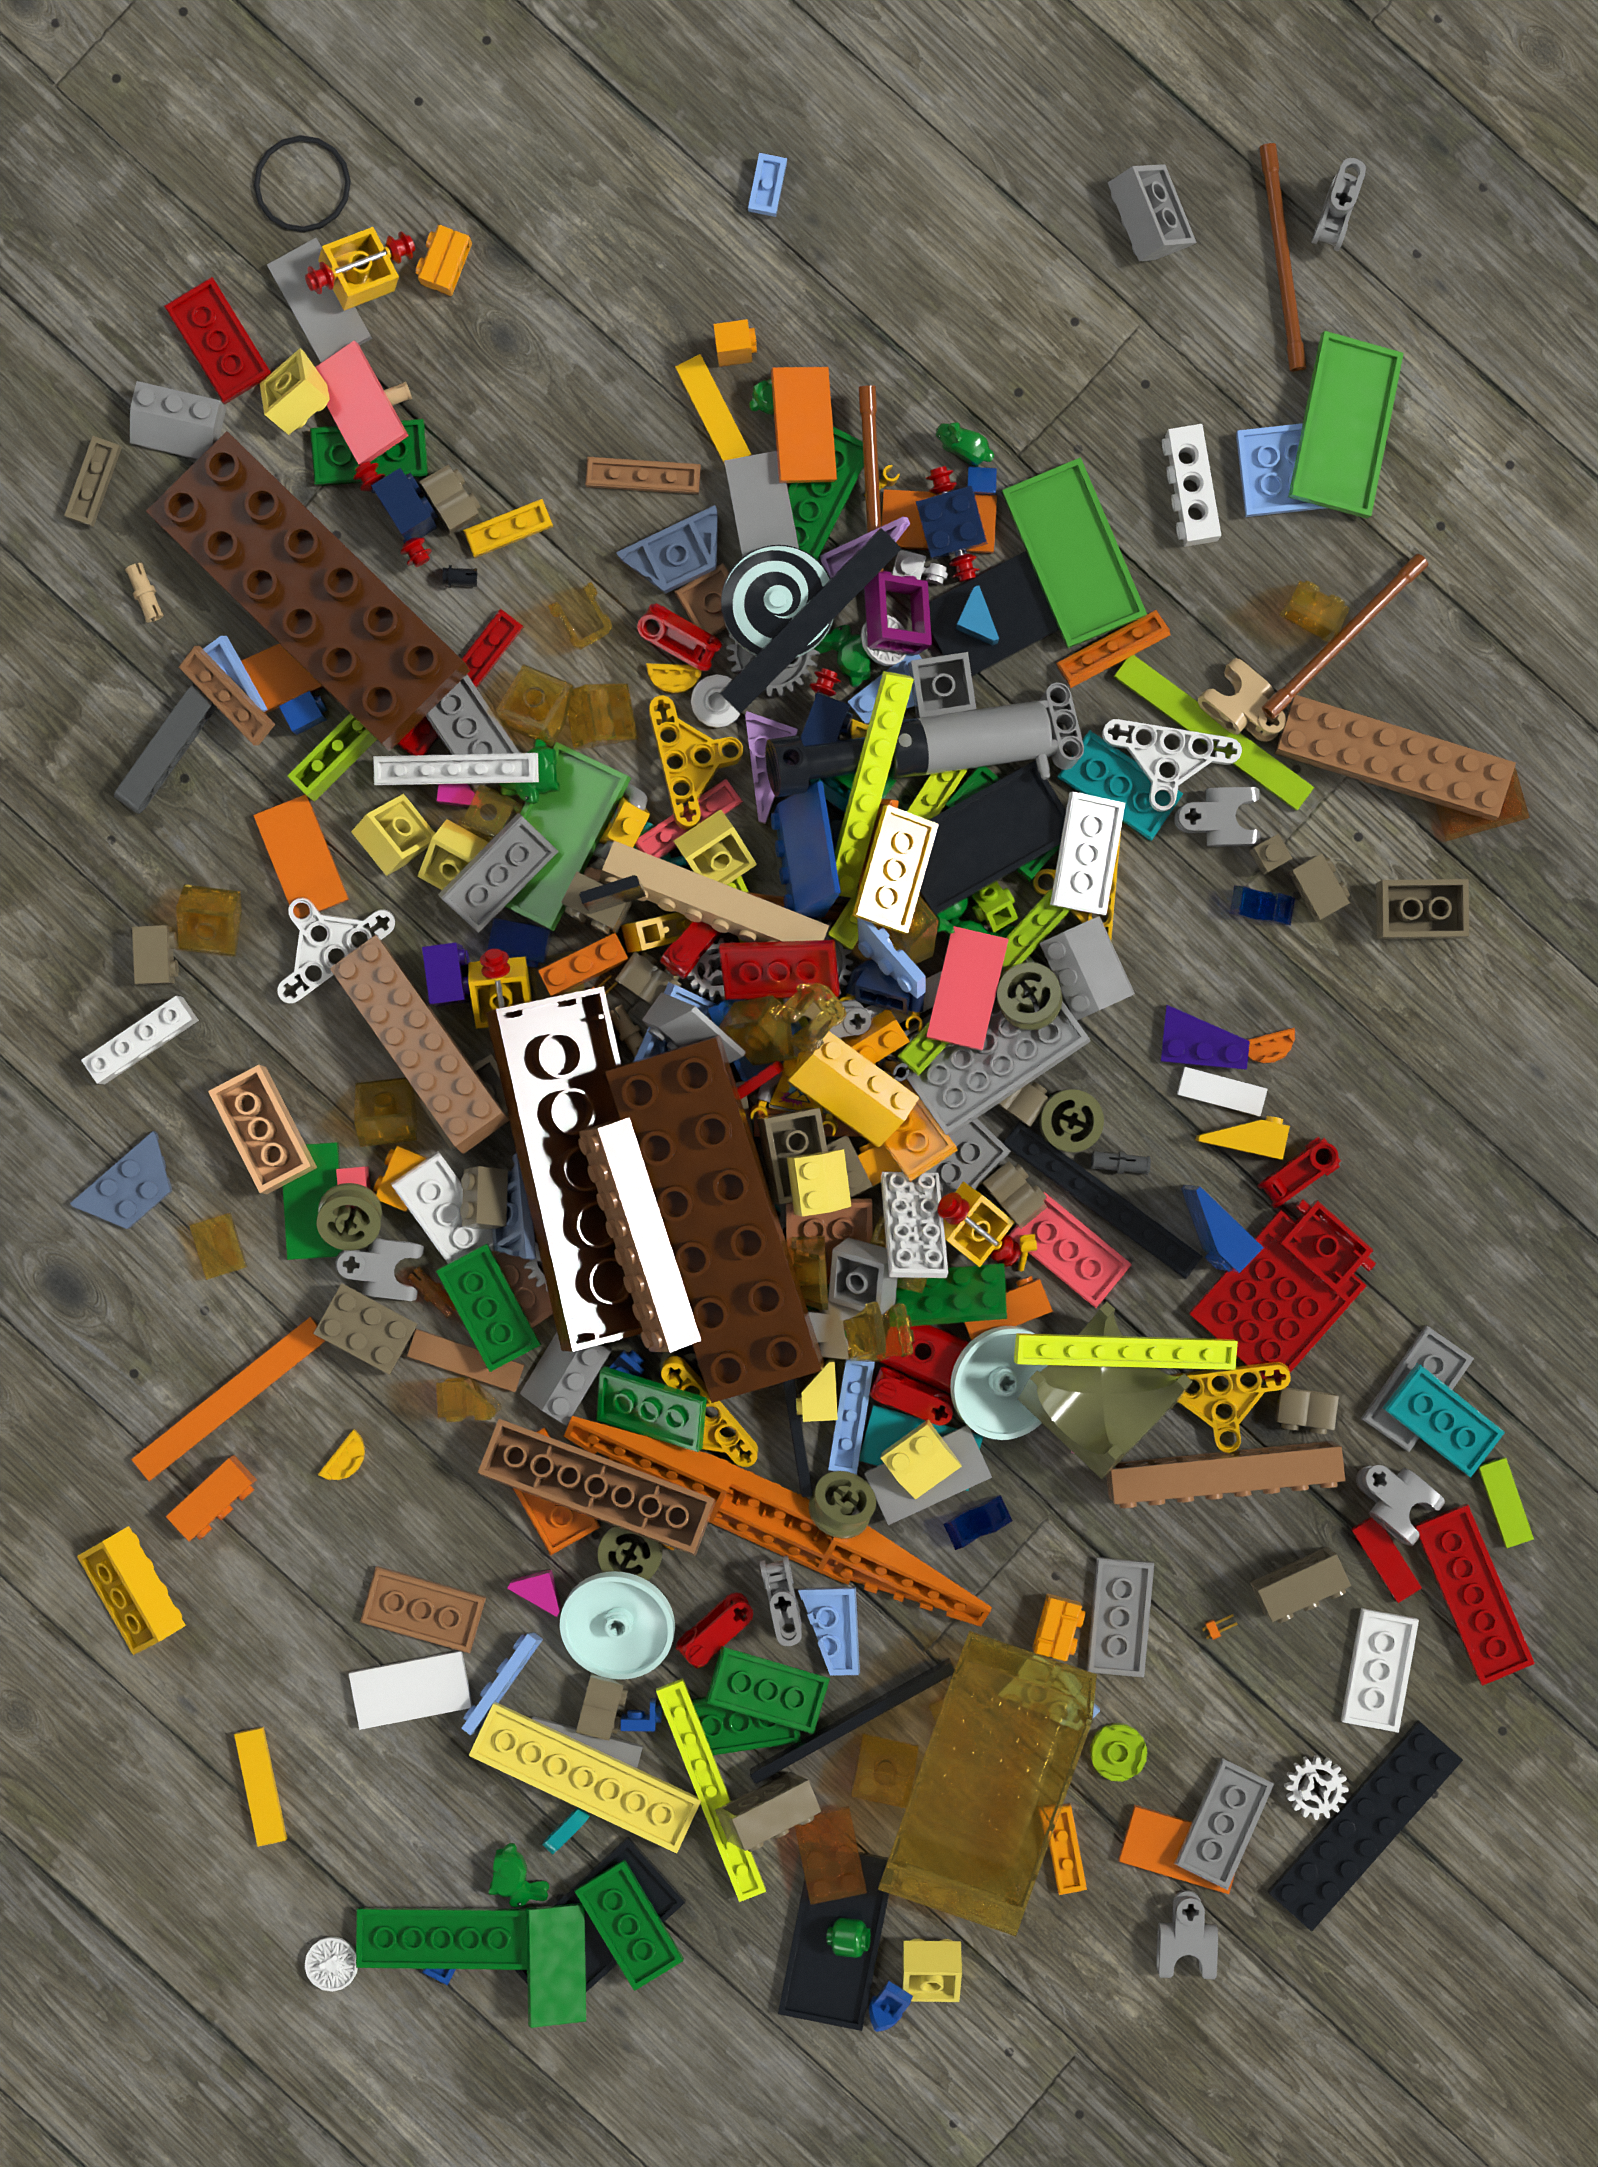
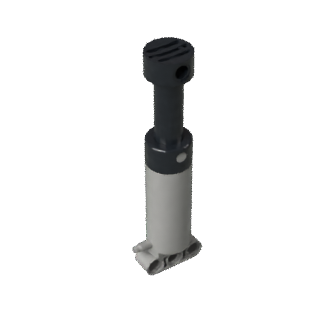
M1053 683L1047 688L1039 701L903 720L888 777L896 780L1036 759L1038 771L1041 778L1045 780L1050 777L1047 757H1052L1053 763L1058 768L1068 770L1077 763L1084 752L1071 692L1065 684ZM1050 696L1057 697L1060 703L1053 702ZM1056 722L1063 723L1067 730L1060 729ZM798 735L767 740L765 748L766 769L773 794L776 797L807 792L809 780L856 774L865 737L807 746L803 745ZM1063 749L1070 750L1073 754V757L1067 756L1063 752Z

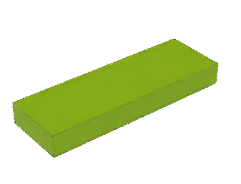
M1502 1457L1480 1465L1478 1470L1505 1548L1534 1540L1507 1458Z

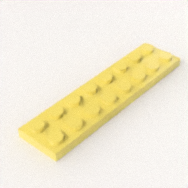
M497 1702L493 1703L469 1754L474 1759L675 1853L678 1852L701 1803V1800L691 1793Z

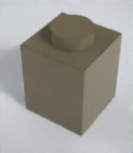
M1279 833L1249 850L1262 875L1292 859Z

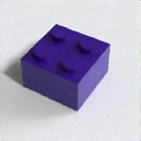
M457 942L422 947L429 1004L438 1007L470 1002L469 996L471 995L466 975V967H468V962H470L468 950H465Z

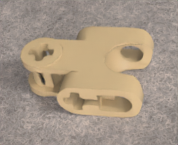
M1235 658L1230 660L1226 665L1224 673L1225 677L1234 686L1235 695L1225 696L1215 689H1208L1199 696V707L1232 734L1238 735L1245 728L1260 741H1272L1286 724V717L1283 711L1275 719H1271L1262 710V706L1274 694L1273 687L1241 659ZM1267 721L1270 722V727L1266 724Z

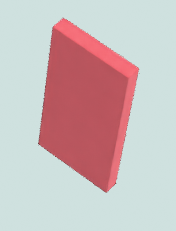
M352 341L315 367L328 387L330 400L326 406L358 465L367 461L371 462L408 437L404 426L356 341Z
M953 926L955 932L950 935L926 1038L982 1051L1009 939Z
M1043 1192L1047 1197L1044 1200L1047 1208L1022 1229L1016 1224L1008 1236L1020 1245V1236L1035 1234L1037 1251H1029L1028 1253L1093 1307L1097 1308L1132 1264L1048 1194Z

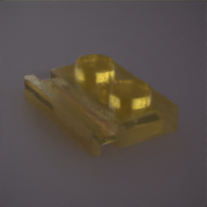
M231 1213L189 1225L206 1280L248 1267Z

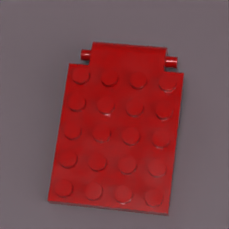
M1302 1199L1296 1205V1208L1302 1213L1296 1222L1280 1209L1254 1238L1264 1248L1240 1273L1225 1271L1188 1313L1215 1338L1238 1341L1236 1356L1246 1365L1281 1362L1289 1368L1291 1373L1367 1286L1354 1272L1360 1266H1363L1368 1272L1373 1269L1376 1263L1368 1257L1373 1252V1249L1318 1200L1309 1205ZM1279 1369L1274 1370V1375L1265 1376V1370L1260 1371L1264 1381L1267 1378H1274L1275 1383L1281 1382V1377L1286 1376L1281 1374Z

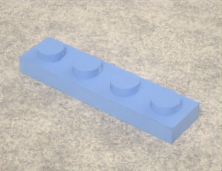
M848 1359L845 1361L837 1411L838 1420L835 1423L828 1467L830 1471H846L857 1475L875 1361Z
M529 1633L526 1636L521 1635L513 1646V1649L516 1651L512 1657L504 1659L496 1671L499 1673L498 1677L493 1683L490 1681L481 1691L480 1696L483 1698L477 1707L473 1705L465 1714L463 1719L466 1722L462 1729L469 1735L479 1732L493 1703L500 1702L543 1639L536 1633Z

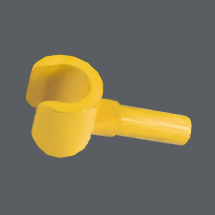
M888 465L884 468L879 480V490L885 486H893L897 482L900 473L892 479L886 475L893 465Z
M1035 1234L1022 1235L1019 1238L1021 1252L1017 1270L1020 1272L1024 1271L1028 1252L1037 1251Z

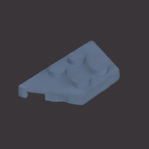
M714 505L616 553L621 561L666 594L716 570L717 508Z
M152 1131L70 1204L84 1212L130 1229L172 1192L170 1180L166 1174L164 1156L161 1154L158 1143V1134Z
M516 1153L512 1157L515 1165L511 1171H508L506 1227L492 1229L494 1251L519 1256L523 1259L535 1260L534 1226Z

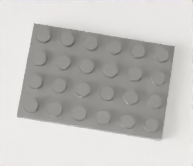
M1030 955L1023 961V963H1035ZM1025 981L1019 983L1024 990L1025 998L1028 997L1032 1001L1035 1012L1045 1007L1050 998L1049 994L1044 996L1043 1006L1039 1008L1036 1004L1035 996H1031L1028 992ZM1016 985L1015 988L1012 990L1010 995L1011 999L1016 997V988L1018 985ZM996 991L982 1051L948 1043L919 1076L909 1069V1075L906 1079L944 1133L950 1137L1088 1044L1090 1038L1063 1001L1058 1016L1048 1026L1038 1030L1019 1029L1010 1024L1003 1016ZM932 1013L922 1019L924 1026L930 1021ZM920 1022L904 1032L910 1042L919 1033ZM908 1042V1043L905 1044L904 1046L900 1047V1048L897 1049L896 1051L892 1052L891 1054L894 1055V1056L897 1058V1056L900 1054V1052H901L910 1042Z

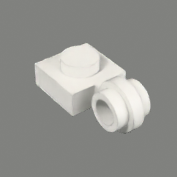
M900 550L897 554L892 575L901 577L915 576L918 580L921 579V575L927 576L926 581L942 585L943 580H947L948 573L946 572L947 567L936 563H930V567L925 568L926 556Z

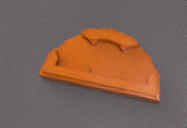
M1295 1027L1249 1039L1248 1057L1260 1063H1273L1284 1058L1291 1050L1295 1041Z

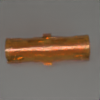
M418 1266L414 1272L421 1278V1281L413 1273L406 1279L424 1295L423 1299L426 1302L430 1301L446 1319L449 1318L453 1313L445 1304L453 1311H456L451 1298L442 1290L443 1286L440 1283L436 1284Z

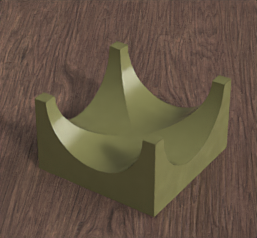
M1106 1302L1079 1335L1123 1336L1115 1322V1308ZM1048 1365L1041 1372L1036 1371L1029 1378L1018 1400L1096 1475L1103 1479L1179 1401L1193 1381L1185 1374L1171 1376L1156 1368Z

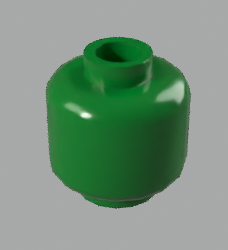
M838 1918L834 1926L828 1928L827 1944L832 1946L833 1953L836 1956L858 1958L862 1956L864 1951L869 1949L871 1933L862 1920Z

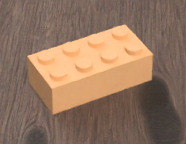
M257 1065L208 1091L259 1193L269 1194L317 1168L266 1067Z

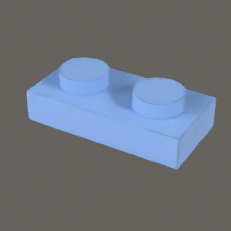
M759 153L748 212L776 217L787 158Z

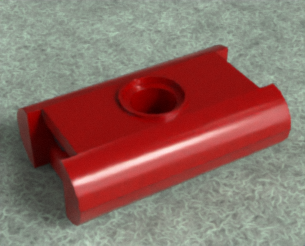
M931 1325L894 1328L892 1326L883 1349L877 1347L872 1359L951 1394L950 1384L954 1365L969 1342ZM920 1343H925L930 1348V1355L923 1360L915 1355V1348Z

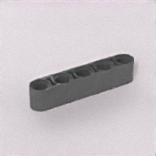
M195 684L185 692L114 794L115 799L136 814H140L148 806L217 708Z

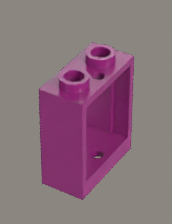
M888 571L879 572L864 587L868 647L918 655L932 645L928 581L918 580L915 576H895ZM886 591L910 595L912 631L888 628Z

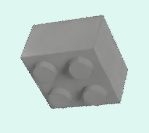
M968 652L909 662L910 676L914 679L912 692L916 718L976 710Z
M849 1237L836 1246L832 1252L828 1301L879 1317L895 1305L898 1277H889L887 1248Z

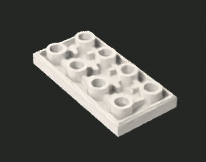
M882 1172L881 1187L889 1277L947 1278L948 1265L943 1218L939 1216L937 1211L941 1200L939 1173H923L910 1182L903 1172Z

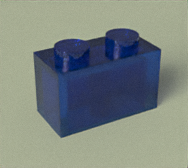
M494 918L487 951L490 949H500L506 952L509 958L526 956L527 966L538 968V963L546 964L552 930Z

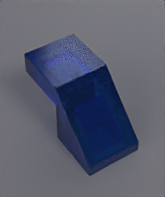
M1234 885L1230 914L1247 919L1291 926L1295 897Z
M1001 1495L958 1514L943 1525L954 1549L957 1550L970 1544L980 1536L998 1531L1013 1520Z

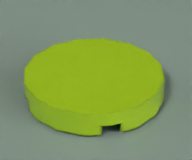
M1112 1723L1102 1727L1095 1733L1090 1743V1757L1093 1766L1101 1776L1111 1781L1123 1782L1142 1771L1147 1760V1747L1143 1737L1135 1728L1124 1723Z

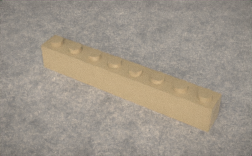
M616 841L612 844L599 879L600 882L607 884L636 875L643 885L646 894L645 897L637 900L651 901L658 904L665 911H676L684 914L687 919L693 922L701 921L709 924L718 932H729L737 935L744 942L824 940L829 928L827 924Z

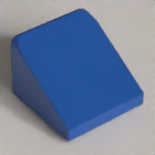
M968 467L967 487L972 486L974 494L996 495L997 468Z

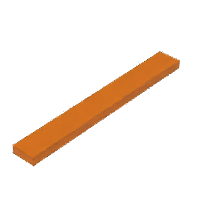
M311 1316L133 1457L131 1460L148 1481L154 1479L326 1342L324 1339L313 1334L318 1326L314 1318Z

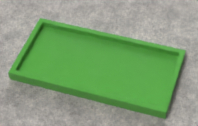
M1328 331L1321 333L1288 495L1289 498L1363 518L1372 516L1404 353Z
M1081 457L1002 490L1003 498L1067 649L1147 615Z
M556 742L553 749L556 750V772L560 790L539 794L538 803L530 804L526 802L520 814L559 852L505 905L506 908L553 931L566 908L561 903L576 872L584 873L631 780L628 775Z

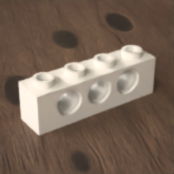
M1197 424L1168 429L1165 439H1162V449L1164 456H1169L1170 466L1167 467V478L1169 484L1173 483L1175 494L1171 495L1173 511H1178L1180 522L1176 523L1178 539H1183L1184 547L1216 542L1221 537V530L1203 425ZM1182 452L1189 453L1193 462L1184 464L1179 460L1178 455ZM1186 480L1194 481L1197 485V491H1187L1183 486V482ZM1188 509H1199L1202 513V518L1199 520L1192 519L1188 514Z
M175 996L81 1061L97 1084H106L199 1020L185 999Z

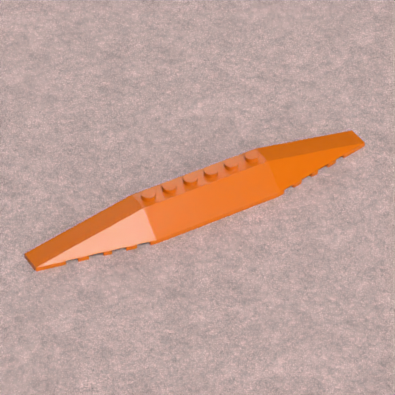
M572 1416L564 1437L593 1454L598 1452L614 1462L714 1498L716 1503L709 1523L782 1556L788 1555L789 1559L841 1583L849 1585L850 1581L865 1585L864 1590L875 1594L878 1590L894 1594V1600L903 1602L904 1598L920 1603V1608L932 1611L933 1607L947 1611L946 1616L973 1625L981 1627L991 1612L992 1607L868 1525L861 1534L852 1538H836L824 1533L814 1524L810 1517V1499L777 1483L764 1479L751 1471L729 1463L725 1459L701 1451L695 1452L651 1437Z

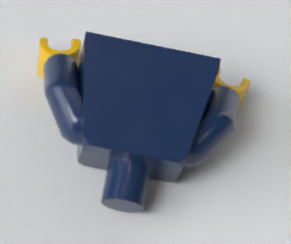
M899 945L894 946L896 951L901 949L909 956L907 948ZM873 959L866 960L853 969L845 990L847 996L842 997L838 1002L854 1000L856 996V1001L905 1015L912 1011L911 1016L906 1020L907 1029L910 1030V1022L913 1019H917L920 1022L918 1031L922 1030L924 1023L920 1018V1012H923L925 993L917 999L910 992L903 991L898 982L890 974H884Z

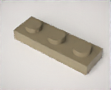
M92 436L64 514L66 518L94 527L122 449L120 445Z

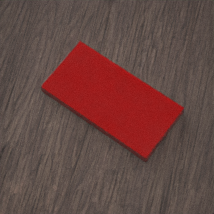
M213 277L164 306L224 404L258 385L271 374V371Z
M834 940L720 943L719 954L725 1000L839 997L840 989Z

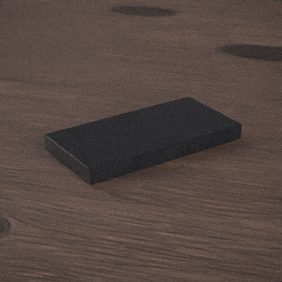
M636 875L582 891L579 894L582 904L590 914L646 896L643 885Z

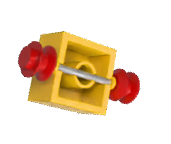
M374 227L322 246L318 259L319 269L314 270L313 267L309 266L307 268L308 273L305 274V280L311 291L315 290L319 295L322 294V287L324 286L329 290H333L345 311L394 292L399 276L390 258L397 264L401 263V257L404 255L409 260L412 259L415 245L409 235L406 236L404 232L400 231L396 240L392 236H388L386 247H383Z
M490 949L480 957V961L468 962V983L476 1029L489 1027L486 1012L532 1002L526 956L509 958L508 954L500 949Z
M962 1182L955 1192L945 1195L940 1200L937 1211L939 1216L943 1218L945 1241L979 1267H981L989 1255L998 1264H1004L1005 1267L1012 1265L1018 1260L1021 1252L1020 1245L1013 1241L1010 1236L1005 1235L1015 1222L981 1193L965 1182Z

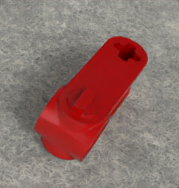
M657 603L649 605L646 613L637 624L638 633L642 638L702 671L710 670L712 666L711 660L715 652L719 651L722 646L720 640ZM650 619L657 621L660 627H655Z
M692 922L683 934L670 945L660 962L666 966L670 974L684 979L722 932L716 931L711 925L704 922Z
M1325 1137L1313 1139L1305 1145L1306 1149L1257 1185L1259 1189H1263L1273 1202L1272 1207L1274 1209L1284 1204L1324 1174L1328 1176L1340 1167L1341 1159L1338 1156V1151L1332 1144L1327 1142ZM1321 1148L1326 1149L1329 1153V1159L1324 1164H1319L1315 1156L1316 1152Z
M880 1368L870 1390V1396L873 1399L925 1421L929 1419L935 1425L940 1426L949 1423L952 1419L954 1406L950 1395L907 1377L892 1368ZM940 1405L945 1407V1409H942L941 1412L936 1411V1409H938Z
M738 1592L731 1593L679 1638L676 1643V1649L693 1667L697 1669L707 1664L722 1646H725L750 1623L753 1618V1609L748 1603L746 1596Z

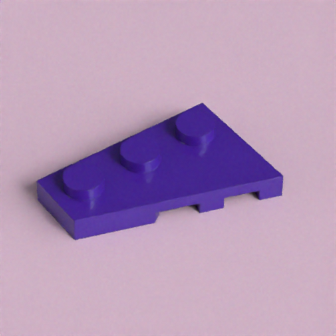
M1166 1005L1161 1062L1247 1070L1249 1040Z

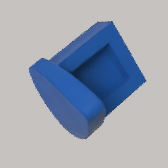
M888 1981L877 1997L873 1996L870 2000L869 2015L874 2030L879 2032L893 2027L903 2016L902 2014L910 2005L913 1996Z

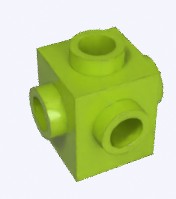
M997 881L972 895L976 904L972 909L980 922L985 920L993 932L1018 919L1013 907V903H1015L1014 897L1008 888L1002 889Z

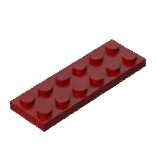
M1463 1504L1413 1525L1419 1532V1540L1479 1683L1482 1686L1535 1664L1469 1505Z

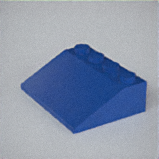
M822 781L810 785L805 793L794 794L778 803L774 813H771V826L773 830H777L778 840L775 841V851L777 857H781L782 867L779 870L780 882L782 885L785 884L787 895H784V907L809 918L825 917L841 893Z
M1184 1185L1181 1188L1202 1249L1208 1253L1205 1259L1216 1269L1240 1273L1264 1247L1200 1186Z

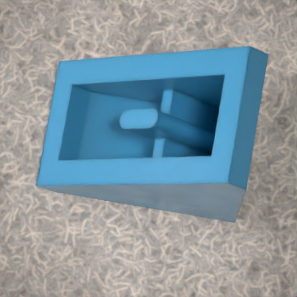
M978 585L973 588L956 629L990 645H995L999 641V636Z

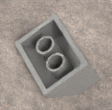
M1165 164L1132 166L1108 182L1112 200L1117 205L1122 218V225L1127 230L1132 243V250L1139 261L1156 260L1197 243Z
M137 381L130 407V444L198 460L220 438L226 407L220 400Z
M1100 916L1040 943L1051 970L1059 981L1066 1003L1076 1020L1135 994Z
M662 992L642 1019L650 1027L648 1032L653 1037L668 1043L666 1045L668 1050L720 1035L729 1063L743 1057L745 1051L697 1007Z
M556 1332L520 1394L541 1411L567 1425L613 1349L605 1344H600L573 1352L561 1351Z

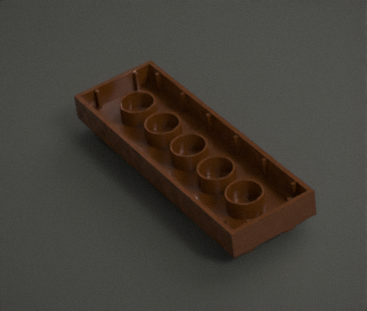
M228 431L146 510L151 518L389 752L470 672L465 662Z
M604 986L486 1012V1017L561 1351L573 1352L641 1334L643 1332L641 1323L636 1319L632 1309L634 1304L632 1295L626 1290L623 1278L625 1273L623 1267L618 1264L614 1251L616 1246L614 1239L609 1236L606 1230L607 1218L604 1210L599 1207L597 1202L598 1190L588 1174V1166L590 1165L587 1156L582 1153L579 1146V1138H581L579 1131L620 1119L605 1073L611 1068L621 1066Z
M717 1035L606 1071L605 1073L620 1119L630 1118L701 1341L693 1343V1347L711 1403L822 1371L825 1363L721 1036Z

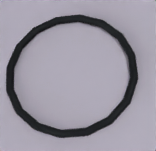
M302 135L282 139L268 149L256 167L254 190L258 205L268 219L286 230L299 232L323 228L336 219L348 201L351 185L347 163L336 148L320 138ZM299 141L316 143L332 152L342 167L345 179L343 198L334 213L320 223L307 226L287 224L272 215L263 202L259 186L262 168L270 155L284 145Z

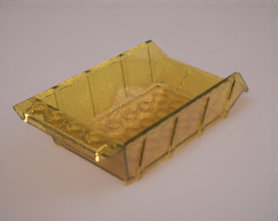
M969 1631L944 1697L878 1890L1016 1936L1093 1720L1097 1674Z

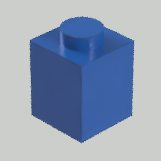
M311 691L279 706L289 727L296 735L327 720L323 713L327 711L324 701L320 695L315 697Z

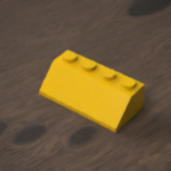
M830 1031L816 1035L787 1080L788 1083L876 1147H880L899 1128L919 1099L917 1095Z
M129 1526L77 1556L133 1655L162 1641L186 1626L182 1620L180 1610L174 1606L166 1586L160 1581L154 1571L152 1561L146 1557L137 1535L132 1532Z

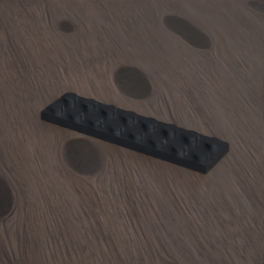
M1417 1720L1350 1796L1346 1803L1342 1805L1339 1809L1340 1811L1335 1813L1268 1889V1893L1312 1932L1459 1766L1463 1759Z

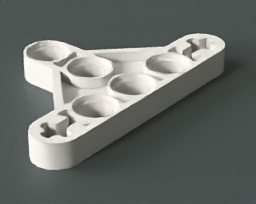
M1120 719L1109 721L1102 731V737L1108 745L1127 749L1151 782L1149 802L1155 810L1160 812L1169 810L1175 804L1180 784L1210 763L1231 765L1240 758L1242 753L1240 743L1233 738ZM1114 726H1119L1120 732L1128 733V727L1134 728L1130 736L1131 743H1126L1128 738L1126 736H1119L1117 740H1113L1112 735L1108 734V730H1112ZM1140 730L1150 732L1152 736L1150 744L1140 745L1136 740V733ZM1169 734L1176 735L1180 740V745L1175 750L1167 749L1164 745V739ZM1202 739L1207 743L1208 750L1205 754L1199 755L1193 751L1192 744L1194 740ZM1213 741L1218 742L1216 748H1225L1227 744H1230L1231 749L1236 751V754H1232L1227 759L1225 758V753L1216 751L1215 757H1211L1210 755L1214 748ZM1169 762L1175 767L1173 777L1165 778L1160 774L1159 768L1162 763ZM1160 790L1167 791L1171 797L1170 803L1166 806H1160L1155 801V794Z
M304 897L293 900L288 909L289 916L300 932L294 972L280 982L278 986L280 999L286 1003H295L334 974L330 968L335 964L329 960V952L334 948H338L344 952L345 957L358 947L352 944L351 936L357 931L364 932L368 940L372 938L371 932L363 925L369 923L370 928L377 923L376 917L378 915L382 918L389 917L390 920L387 922L389 928L385 930L383 927H380L374 933L381 940L390 934L395 926L393 914L388 910L379 909L364 920L321 914L315 905ZM297 903L307 904L310 908L309 916L304 919L297 918L293 912L294 906ZM320 925L326 928L327 938L323 941H315L311 936L313 927ZM311 965L318 966L322 971V976L317 981H311L305 975L306 969ZM297 974H300L303 982L309 986L306 990L303 984L295 991L297 994L295 997L291 994L286 996L283 993L286 990V983L292 986L299 981L295 977Z

